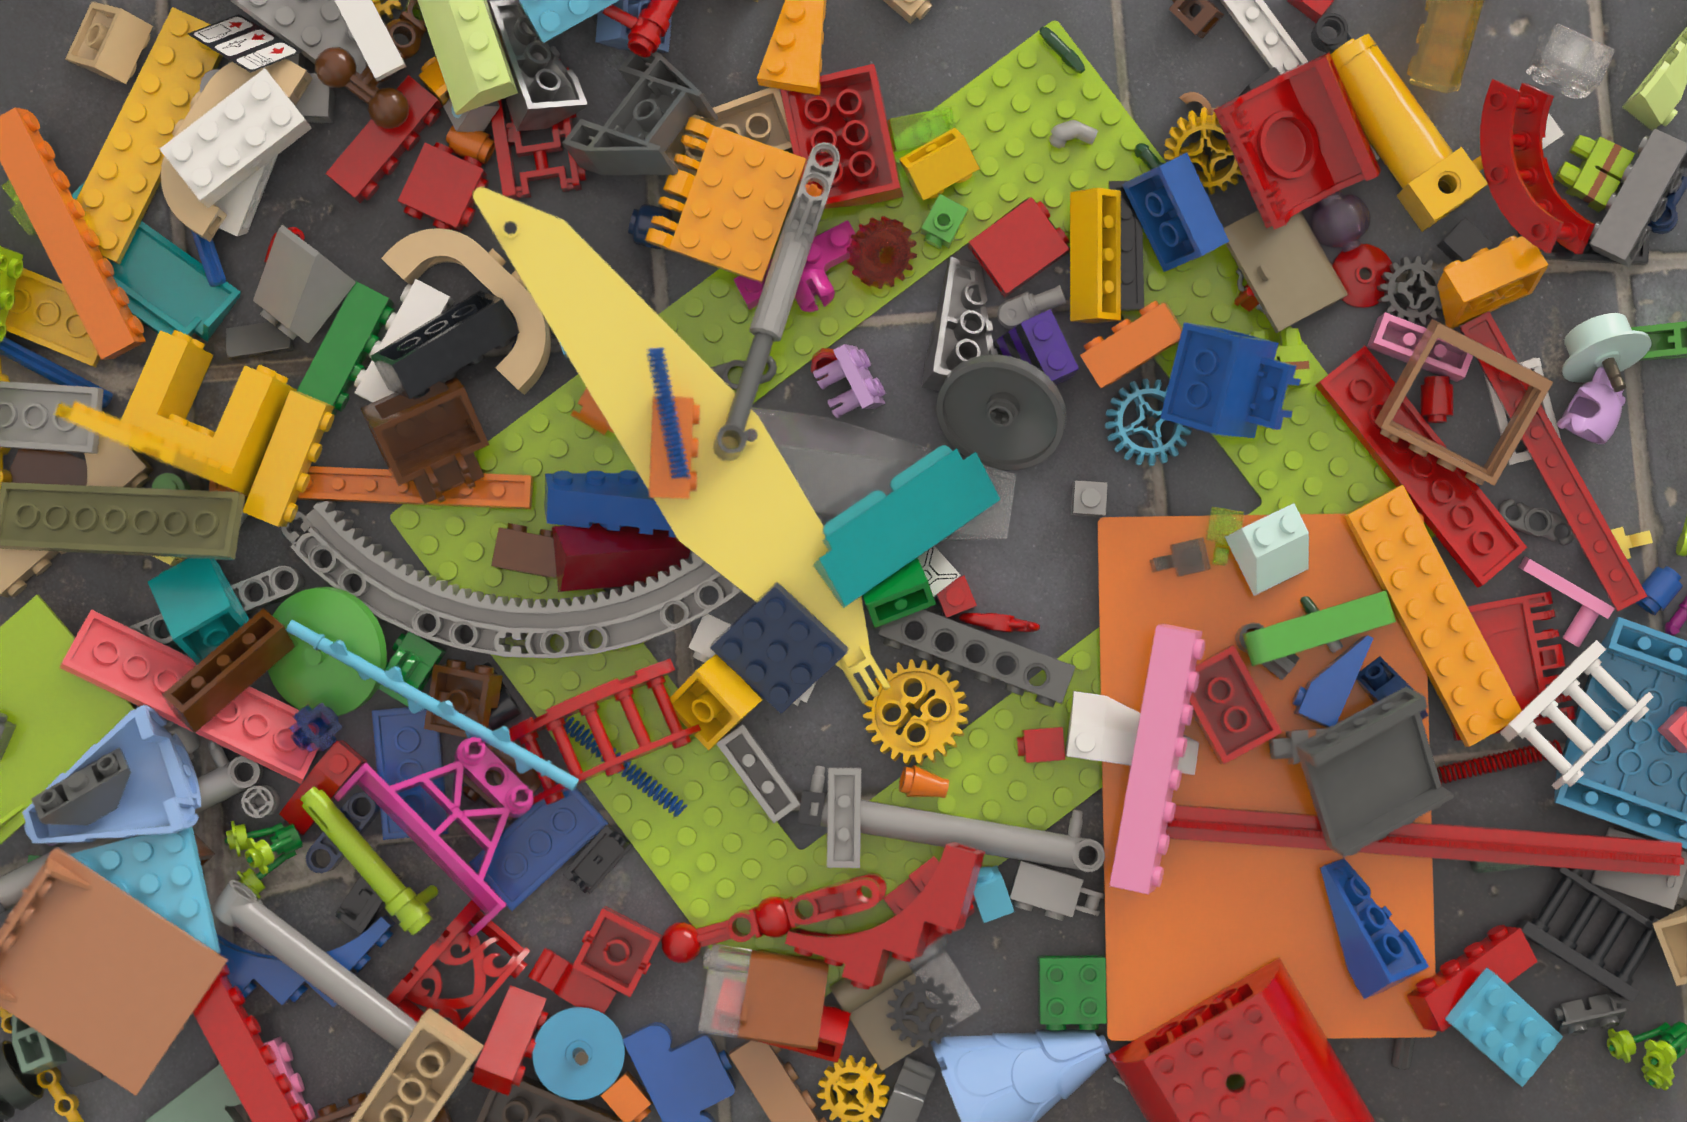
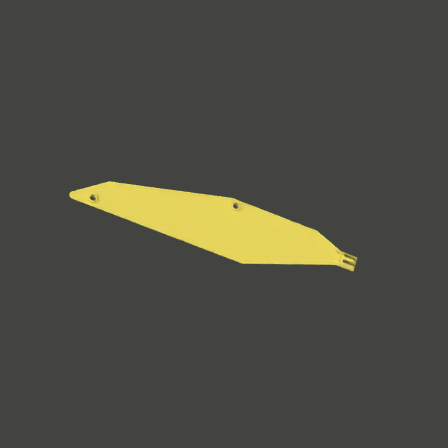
M477 188L473 193L474 201L648 490L653 395L657 396L660 394H655L654 391L658 389L652 388L656 385L652 383V380L657 378L650 377L655 373L649 372L653 368L648 367L651 363L647 360L652 357L646 356L650 353L647 349H665L661 353L666 354L663 358L667 359L665 363L668 364V367L664 369L669 370L666 374L670 375L668 379L671 380V383L667 385L673 386L669 389L674 391L671 395L693 397V404L700 405L699 425L693 424L692 438H698V458H691V471H697L696 491H690V499L653 497L678 540L754 601H757L776 582L781 584L849 648L847 654L835 665L843 670L862 704L866 703L868 699L853 674L859 672L873 697L879 695L877 688L865 670V667L868 665L873 669L876 678L880 681L885 691L891 688L870 652L862 598L859 597L843 608L813 566L820 557L829 552L823 543L825 538L823 534L824 526L759 416L751 409L744 431L754 429L757 437L753 441L746 440V445L740 456L732 461H724L718 458L714 452L713 443L719 430L726 424L735 392L564 220L486 188ZM508 222H514L517 225V231L512 235L507 234L504 230V226ZM726 436L721 439L722 444L728 449L738 447V443L733 437Z

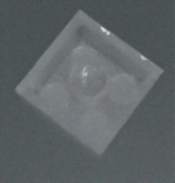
M1556 23L1541 37L1525 72L1532 75V79L1539 84L1546 86L1552 84L1562 89L1561 93L1573 99H1579L1580 97L1584 99L1601 84L1616 50Z

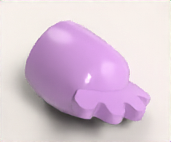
M1599 367L1593 376L1592 382H1586L1578 389L1562 418L1557 422V426L1560 429L1566 428L1571 433L1587 441L1605 444L1613 435L1620 420L1622 406L1625 404V397L1622 396L1624 390L1614 392L1604 367Z

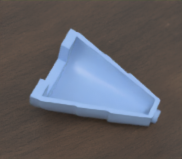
M147 705L131 710L66 773H61L46 789H49L117 748L122 750L131 771L117 809L88 826L42 824L32 802L22 812L26 822L24 825L25 832L32 843H86L106 838H131L135 835L178 833L195 825L199 819L198 815L195 814V809L201 807L197 776L190 757L177 733L171 735L165 729L164 725L167 724V720Z
M1037 1029L1035 1033H993L992 1035L953 1036L942 1037L939 1045L935 1041L931 1042L961 1122H1037L1061 1099L1066 1100L1107 1062L1105 1055L1111 1053L1103 1034L1097 1036L1095 1030Z

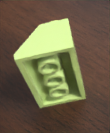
M417 0L456 115L518 93L487 0Z

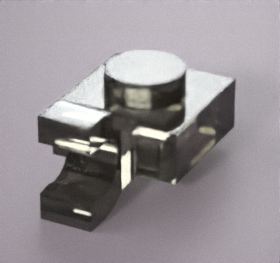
M1204 538L1170 545L1172 555L1150 560L1152 573L1175 568L1177 577L1211 569Z

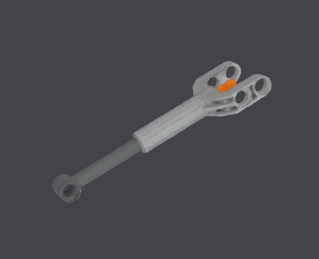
M823 142L813 147L800 184L798 183L749 329L754 338L726 424L719 430L713 443L715 454L724 461H732L738 458L746 445L747 437L744 430L773 342L780 341L840 160L838 150L830 143ZM819 152H827L831 155L833 164L829 167H822L817 164L815 155ZM811 181L818 182L823 188V194L822 189L817 188V185H808L807 183ZM726 436L733 437L737 441L738 447L728 449L722 444L721 439Z

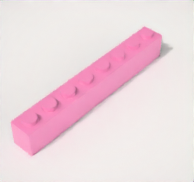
M1167 624L1156 625L1110 886L1150 894L1156 887H1160L1162 883L1164 868L1160 867L1162 854L1166 855L1170 836L1165 835L1167 823H1171L1176 807L1175 803L1171 802L1173 790L1179 788L1181 781V771L1177 770L1179 757H1184L1187 748V738H1184L1183 734L1185 724H1190L1193 715V706L1189 705L1191 692L1196 691L1199 681V673L1195 672L1197 659H1202L1205 648V640H1201L1202 631Z

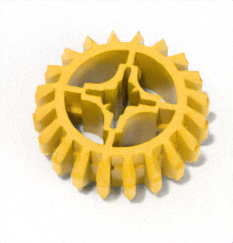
M1203 107L1201 108L1200 117H1197L1196 113L1191 110L1188 112L1189 121L1182 117L1178 118V127H1171L1169 130L1172 138L1165 140L1164 145L1168 150L1164 152V159L1172 160L1187 153L1191 162H1196L1202 166L1204 172L1196 170L1203 187H1208V192L1211 195L1214 194L1215 186L1217 185L1223 192L1227 190V181L1236 185L1239 180L1237 175H1242L1235 157L1225 168L1215 172V163L1233 155L1227 140H1219L1213 135L1212 130L1224 135L1215 112L1213 111V115H1208L1207 108ZM1201 130L1199 141L1190 143L1189 147H1181L1189 135ZM1206 140L1207 146L1211 147V151H1213L1210 163L1208 155H1205V151H1203Z

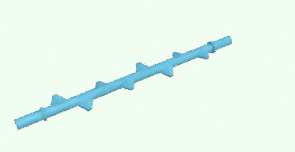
M291 620L288 624L287 632L314 646L313 649H319L357 670L362 680L371 678L407 698L410 712L415 714L423 709H427L463 729L467 738H480L482 741L513 757L517 771L521 774L534 769L541 773L540 776H547L572 791L576 788L579 782L578 778L551 764L552 761L548 760L547 762L511 742L507 727L502 726L492 731L456 711L450 701L440 702L404 682L399 667L394 666L384 671L348 651L341 640L332 642L325 638L324 634L320 635L294 620Z

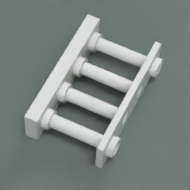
M1597 640L1583 651L1500 732L1508 742L1517 735L1522 739L1525 737L1562 774L1552 784L1556 790L1565 783L1571 787L1584 775L1581 768L1627 722L1632 720L1636 723L1649 711L1646 704L1654 697L1648 692L1636 701L1600 665L1602 662L1598 657L1606 649ZM1582 672L1587 676L1591 674L1627 710L1616 722L1578 686L1580 682L1576 678ZM1561 693L1565 696L1569 695L1605 731L1594 744L1557 708L1558 703L1554 699ZM1539 714L1544 718L1547 716L1584 753L1572 765L1535 729L1537 725L1533 720Z

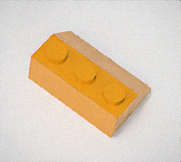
M1514 235L1503 240L1496 248L1491 250L1483 248L1472 255L1471 259L1462 263L1460 260H1456L1448 264L1443 269V274L1437 284L1446 326L1451 329L1456 328L1488 311L1492 312L1532 294L1548 267V263L1538 247L1534 246L1523 236L1517 238Z

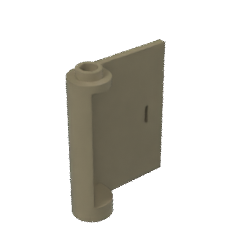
M1259 211L1224 227L1229 240L1226 246L1276 333L1348 296L1346 289L1302 212L1295 214L1286 225L1275 230L1273 226L1266 229Z

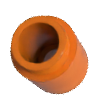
M453 125L448 131L445 142L449 143L448 147L453 150V153L463 158L465 155L470 156L483 164L489 161L495 149V142L490 138V134L483 131L457 132Z

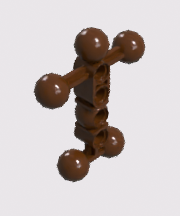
M417 0L410 1L406 12L403 11L399 19L392 20L385 25L403 60L413 57L419 51L421 39L425 32L428 31L425 22L413 16L412 11L420 10ZM403 34L408 38L409 43L400 45L396 43L393 35ZM340 47L327 48L318 55L315 61V71L320 81L331 88L346 87L367 103L369 115L376 125L385 129L399 127L406 121L409 115V104L402 92L394 88L379 89L376 87L379 82L389 80L393 74L377 81L367 62L365 69L359 74L356 71L357 66L353 56L349 51Z

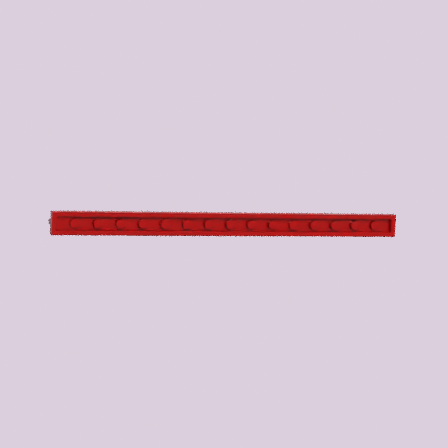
M1176 805L1173 820L1171 823H1167L1165 834L1169 835L1172 839L1332 850L1327 847L1318 816L1311 814ZM1419 822L1403 825L1390 832L1384 839L1376 840L1359 851L1360 853L1680 876V865H1684V858L1681 857L1682 843L1677 841Z

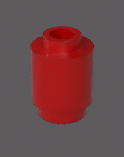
M1424 377V385L1420 386L1421 416L1427 417V423H1447V417L1454 416L1453 385L1450 384V377Z

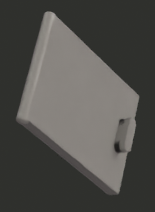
M1608 827L1606 836L1644 839L1615 830L1613 827ZM1681 852V857L1684 858V865H1680V876L1594 870L1591 884L1674 910L1687 871V852Z

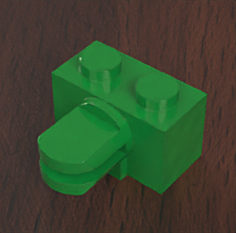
M408 631L406 635L402 633L394 643L392 650L395 651V654L391 657L389 663L386 662L385 671L394 666L399 667L403 681L422 691L432 676L433 665L441 662L446 651L429 640ZM380 684L378 689L409 707L407 698Z

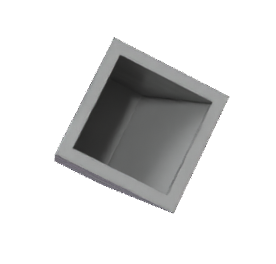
M281 225L277 231L253 301L263 308L260 313L261 316L275 326L278 322L282 323L278 329L289 338L294 340L299 336L309 343L356 282L313 247Z

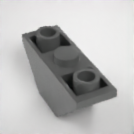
M117 748L31 798L42 824L88 826L117 809L131 773L122 750Z

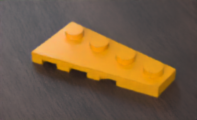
M785 0L757 75L759 86L820 95L822 45L824 44L823 23L826 15L827 0Z

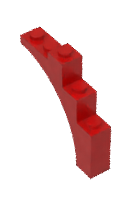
M956 842L946 844L940 862L922 892L904 910L885 923L872 929L848 934H827L796 928L788 931L785 944L793 946L794 952L804 956H813V953L823 956L824 962L838 967H842L845 964L842 977L850 979L852 986L868 990L870 986L874 987L882 983L890 952H892L893 958L905 962H910L911 959L923 956L931 923L934 924V930L946 934H952L953 931L964 928L985 852Z

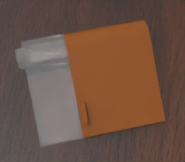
M713 944L712 950L705 949L703 969H708L698 1028L699 1033L817 1050L829 964L821 959L721 944Z

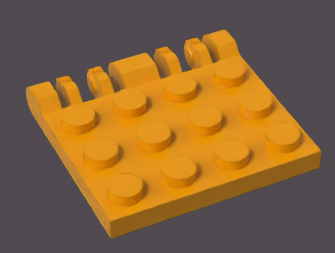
M689 117L685 131L707 139L708 143L691 136H682L680 141L688 148L702 151L704 154L701 162L683 154L675 155L673 161L697 171L696 176L677 169L678 173L676 175H668L663 190L687 199L686 203L683 204L679 201L660 196L658 204L663 208L682 214L678 224L663 216H653L651 223L675 232V234L672 236L663 231L649 228L645 241L763 283L805 167L806 158L713 126L703 120Z

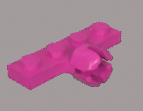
M848 220L813 239L795 295L798 305L805 312L819 310L814 302L815 295H818L824 307L833 300L835 291L826 272L833 266L864 251ZM772 259L763 283L743 276H738L734 279L749 310L758 305Z

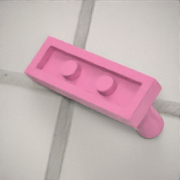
M1526 556L1519 565L1520 569L1582 604L1562 637L1577 647L1581 646L1598 616L1602 615L1609 619L1615 609Z

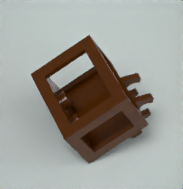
M456 376L449 381H439L429 387V393L421 398L409 399L400 394L393 393L360 408L382 458L398 486L413 480L424 504L435 499L439 503L443 502L445 498L442 493L463 483H466L468 488L471 489L475 487L474 481L484 477L474 452L488 446L489 443L467 392Z

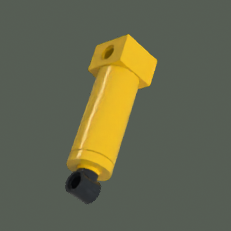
M1327 13L1317 21L1311 32V41L1318 50L1325 53L1330 52L1368 141L1402 187V190L1396 196L1422 232L1480 192L1488 184L1480 173L1483 169L1481 155L1472 161L1462 147L1455 152L1452 151L1369 33L1357 40L1352 39L1348 34L1346 20L1336 13ZM1325 26L1332 27L1337 33V38H1326L1323 35L1322 28ZM1439 187H1441L1445 193H1442L1439 190Z

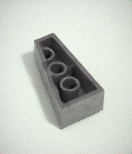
M1655 128L1650 137L1646 135L1642 139L1637 153L1640 154L1634 165L1629 164L1624 171L1621 179L1623 185L1618 194L1613 193L1605 207V210L1608 212L1602 223L1599 221L1596 223L1589 238L1592 240L1590 245L1595 252L1627 267L1631 265L1650 235L1651 227L1648 224L1651 220L1656 222L1660 219L1667 204V198L1665 197L1668 192H1677L1682 184L1683 169H1687V143Z

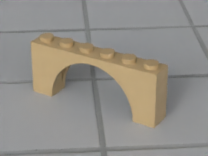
M100 434L98 454L84 453L87 464L86 486L141 488L150 479L148 474L154 470L136 449ZM0 549V596L15 597L27 587L25 582L34 574L38 576L45 572L52 565L50 560L58 553L64 554L66 552Z

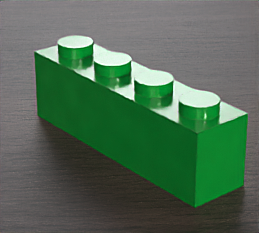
M355 281V285L347 294L297 389L298 392L334 406L332 411L334 416L337 411L342 412L350 398L347 392L352 382L355 383L360 371L365 369V366L362 365L367 354L371 353L375 343L378 340L380 341L377 335L382 325L385 326L390 315L395 312V309L392 308L394 302L390 298Z

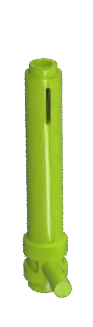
M313 787L300 798L304 803L302 805L304 810L386 904V911L392 917L396 916L399 919V926L404 932L408 930L414 936L433 920L428 913L430 909L426 904L438 895L437 887L430 885L418 895L411 887H405L322 789L318 790L316 787Z

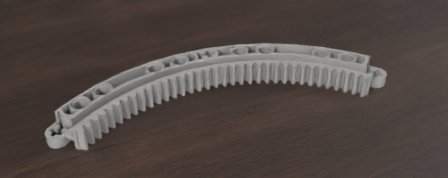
M335 501L317 502L313 506L314 509L308 514L297 511L294 519H302L301 529L304 532L310 533L302 535L299 531L292 532L293 522H288L286 527H281L284 536L293 544L290 547L314 572L334 588L347 591L356 596L377 617L429 640L458 649L504 657L561 658L597 654L643 643L691 624L724 606L743 592L693 552L691 554L693 563L689 559H682L681 568L677 565L669 567L670 574L666 571L658 572V579L655 576L646 578L647 585L643 581H637L634 588L631 585L623 586L622 592L619 589L610 590V596L607 592L598 593V598L595 594L586 595L585 600L582 596L573 597V601L570 598H562L560 603L558 599H548L547 603L545 599H536L535 602L533 599H523L522 602L520 598H510L509 600L508 596H498L496 599L495 594H486L484 596V593L481 591L472 593L470 588H461L460 590V586L457 584L448 586V581L437 580L436 582V576H425V571L414 570V565L403 564V559L392 558L393 553L391 551L381 552V544H371L373 539L371 536H361L363 530L361 528H352L353 520L343 519L344 511L334 510L337 505ZM325 550H328L332 555V562L327 568L320 562V555ZM354 574H357L362 580V586L358 592L353 591L350 587V579ZM708 586L715 587L719 593L717 602L712 605L706 603L703 598L704 589ZM674 604L681 606L684 610V618L679 623H675L669 618V609ZM427 614L433 615L436 619V627L431 632L426 630L423 625L424 617ZM464 625L469 626L473 631V638L469 643L463 642L460 637V630ZM592 630H598L603 636V642L598 648L591 646L588 641L589 633ZM554 634H559L564 639V647L560 652L554 651L550 646V639ZM511 636L515 640L526 639L525 646L511 647L509 644H505V639Z

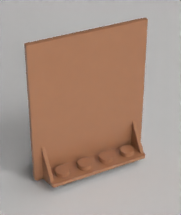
M55 848L28 888L22 890L23 896L12 912L9 913L0 929V1007L136 1096L176 1036L184 1029L183 1026L228 960L60 848Z

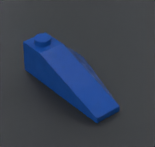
M1345 858L1320 868L1347 969L1364 999L1384 992L1429 968L1413 937L1406 929L1402 932L1397 929L1389 919L1392 913L1386 906L1380 908L1370 897L1371 890Z

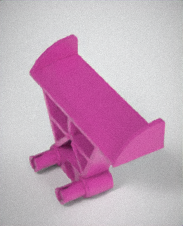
M476 737L467 738L460 743L455 750L454 763L389 786L365 763L341 787L334 798L339 802L358 785L486 914L468 932L473 937L507 905L483 879L508 816L517 818L529 811L533 804L532 790H529L528 786L480 738ZM488 770H496L500 773L502 782L499 786H491L487 783L485 774ZM463 772L498 808L460 811ZM454 773L452 801L431 781ZM420 785L450 816L434 831L397 793ZM498 818L491 839L489 840L470 820ZM454 821L485 851L477 874L439 837Z

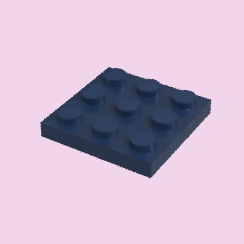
M778 582L770 587L710 646L714 653L780 714L845 656L849 649Z

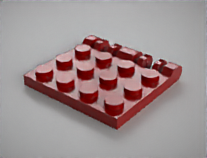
M1551 591L1467 606L1521 710L1527 707L1546 688V684H1550L1560 675L1543 677L1542 670L1566 666L1561 644L1544 647L1537 646L1538 640L1559 637L1558 629H1547L1535 633L1533 626L1534 620L1543 621L1556 617L1554 609L1531 613L1530 610L1533 607L1553 604ZM1561 693L1554 700L1557 703L1571 701L1572 698ZM1574 706L1558 708L1569 720L1576 719ZM1541 714L1533 720L1537 726L1553 723L1547 716L1544 718ZM1450 719L1454 741L1461 740ZM1504 728L1498 730L1493 734L1500 733Z

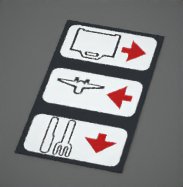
M240 14L188 33L194 39L250 73L302 52Z

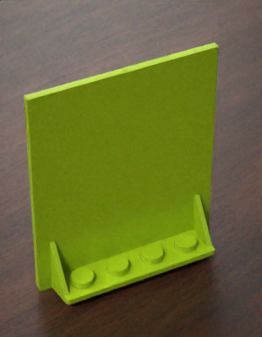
M40 595L34 596L0 627V712L8 716L7 721L16 725L0 761V845L26 823L22 812L32 803L31 798L42 793L61 773H66L131 710L136 709L131 702L60 668L63 659L75 640V636Z

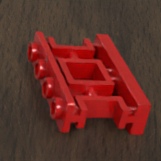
M504 98L498 100L500 107L491 119L503 196L515 201H519V198L522 197L530 198L529 181L559 177L563 192L573 189L576 191L582 190L581 181L587 180L586 170L579 167L569 152L572 178L567 179L564 166L549 168L547 153L563 151L561 137H567L572 131L571 118H577V113L551 126L553 142L523 146L521 131H516L512 117V123H507ZM511 145H515L518 157L534 155L536 170L519 173L521 186H517Z

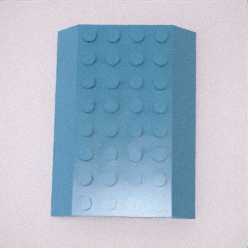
M1617 617L1601 643L1606 650L1598 657L1602 662L1600 665L1636 701L1648 692L1654 697L1646 704L1649 711L1636 723L1632 720L1627 722L1581 768L1584 775L1571 787L1565 783L1557 790L1555 789L1554 803L1662 841L1681 842L1682 848L1687 849V753H1679L1657 730L1679 707L1687 706V641ZM1589 674L1584 692L1616 722L1627 710ZM1578 706L1575 715L1576 719L1573 720V724L1594 744L1605 731ZM1567 738L1563 757L1572 765L1584 753ZM1556 770L1557 780L1562 775L1558 770Z

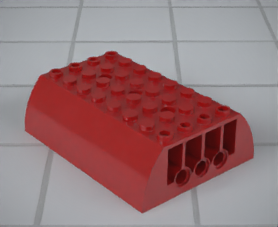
M1280 958L1108 1055L1147 1122H1376ZM1235 1073L1242 1075L1244 1083L1239 1089L1232 1090L1226 1086L1228 1076Z

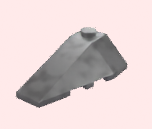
M518 0L489 1L488 6L518 91L517 94L506 97L516 131L547 129L585 109L588 104L578 77L572 69L567 70L558 58L560 53L555 46L550 47L547 42L543 43L539 39Z
M950 257L948 260L926 355L921 387L940 391L947 375L960 363L977 356L998 355L997 349H994L991 334L993 326L992 321H989L986 308L987 294L982 268L979 264Z

